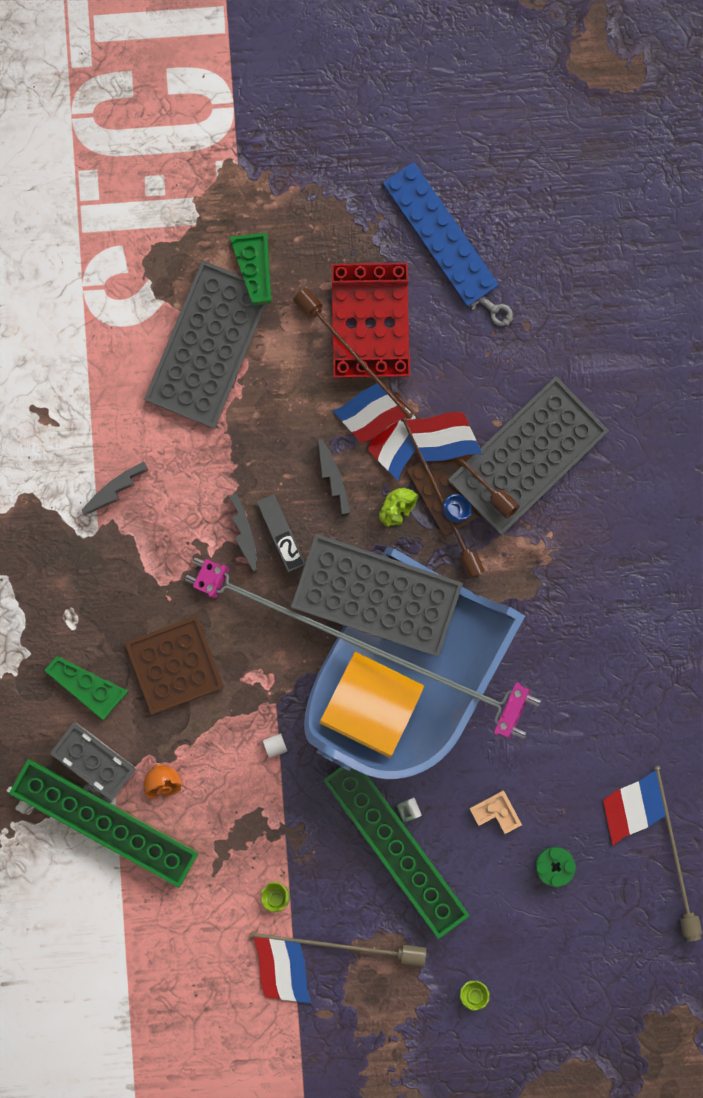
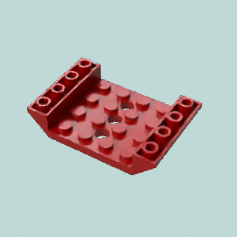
M408 263L331 264L332 320L334 330L377 377H410ZM387 318L395 321V325L392 328H387L384 325V321ZM367 319L375 320L376 325L374 328L366 327L365 322ZM347 320H356L357 326L353 329L346 326ZM333 334V377H371Z

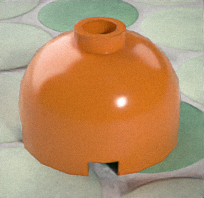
M164 764L154 765L153 769L144 777L145 796L150 799H157V795L163 794V798L169 797L181 791V787H183L182 779L177 770L170 766H164Z

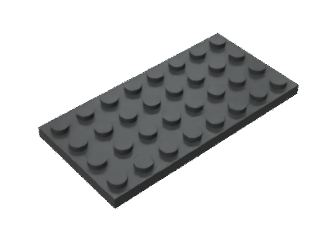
M202 260L144 401L210 428H216L267 305L253 306L243 276Z
M555 376L481 447L484 455L474 454L466 462L494 491L504 489L520 505V508L512 517L506 519L490 503L492 493L464 466L458 469L447 481L501 536L609 430Z
M315 534L291 608L439 657L463 583Z

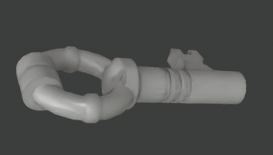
M485 297L480 298L469 306H473L472 309L474 310L477 304L481 303L484 305V307L490 310L491 319L498 326L509 325L510 321L513 320L512 310L509 306L504 304L494 305ZM499 309H504L508 313L503 321H499L495 317Z

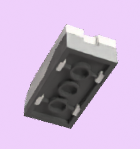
M75 722L50 753L111 801L117 797L126 782L137 771V768Z

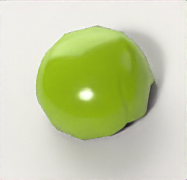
M269 882L261 891V903L270 912H281L289 904L290 893L287 887L279 882Z
M469 981L460 990V1000L462 1005L469 1010H481L488 1004L490 993L483 983Z

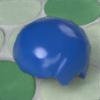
M452 494L444 500L443 513L451 522L461 523L471 516L472 505L462 495Z

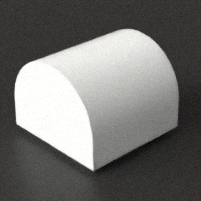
M281 734L263 740L269 758L288 752Z
M414 797L396 804L403 823L422 816Z

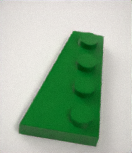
M267 232L230 237L253 306L272 304Z
M58 656L44 670L45 673L102 721L128 693V690L118 687Z

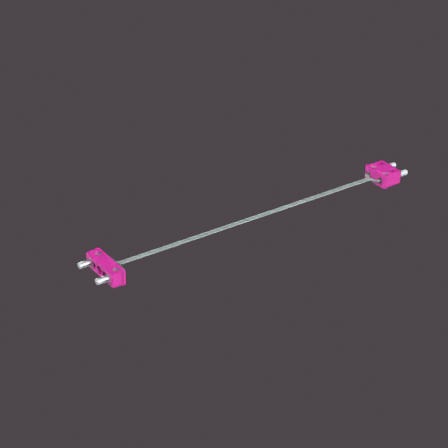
M194 558L198 562L193 561V564L202 568L197 579L187 575L186 577L189 579L185 578V581L193 584L194 588L209 594L210 597L216 599L219 593H222L226 588L491 704L498 708V713L495 717V723L497 724L495 734L498 736L503 735L510 739L512 734L523 739L525 738L521 734L526 735V732L517 729L516 725L527 702L538 707L540 705L538 703L541 701L530 696L532 691L523 687L520 683L517 682L513 690H509L506 693L503 701L498 702L234 586L228 582L229 567L221 566L207 559L203 561ZM225 579H226V584H227L228 586L222 587L223 584H224V581H225ZM511 693L508 702L504 708V711L500 717V720L498 722V718L501 713L500 705H503L506 702L508 695Z

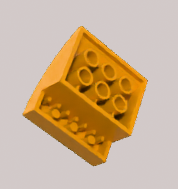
M354 652L321 718L320 724L391 758L423 691L424 685L364 655Z

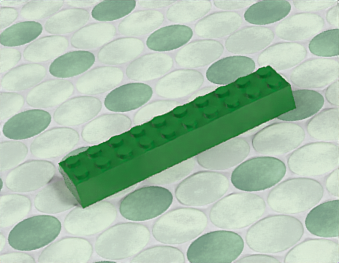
M33 759L26 761L9 792L12 796L178 888L183 884L200 853Z
M339 767L323 779L438 939L470 916L368 775L353 768L349 771Z

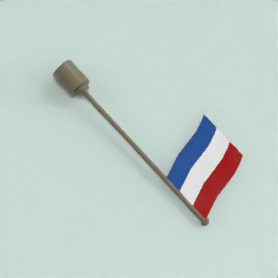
M254 931L250 933V937L255 940L259 956L260 979L266 998L312 1003L307 989L306 966L300 943L398 956V960H401L403 965L425 966L426 947L403 945V948H399V952L257 934Z

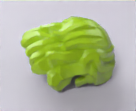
M398 488L389 493L379 513L380 522L387 527L390 525H401L403 522L401 512H404L405 516H409L410 511L415 507L418 494L406 488Z

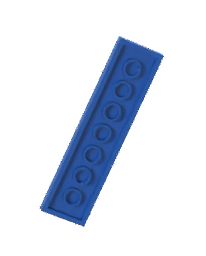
M414 162L383 182L387 192L467 307L499 287L498 282Z

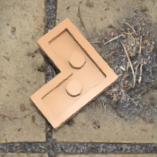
M504 790L469 808L478 826L494 817L499 822L504 834L522 825Z

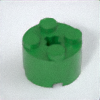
M556 846L547 847L537 855L535 871L539 879L545 884L560 887L567 884L574 876L576 869L575 861L572 855L565 849ZM554 862L556 864L559 862V869L551 871V863Z

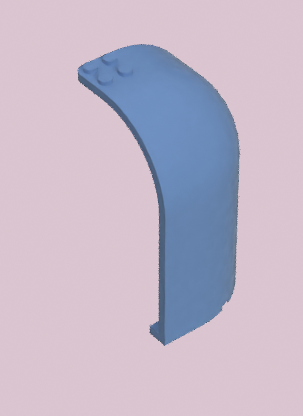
M387 546L382 555L437 574L394 548ZM462 587L439 657L347 626H343L341 633L483 695L525 615L509 606L477 596ZM337 637L313 684L305 712L304 730L306 739L317 748L316 752L349 771L353 768L366 775L383 779L406 778L429 769L449 753L461 736L480 700ZM354 652L364 655L424 685L423 691L391 758L320 724L321 718Z

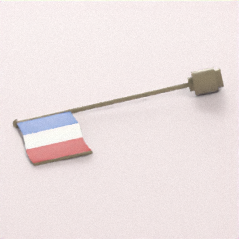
M655 766L653 768L655 771L640 781L616 790L603 800L612 846L624 837L651 826L665 816L686 913L682 914L683 918L679 919L686 942L702 939L701 934H703L699 915H694V912L689 910L659 771L661 768Z

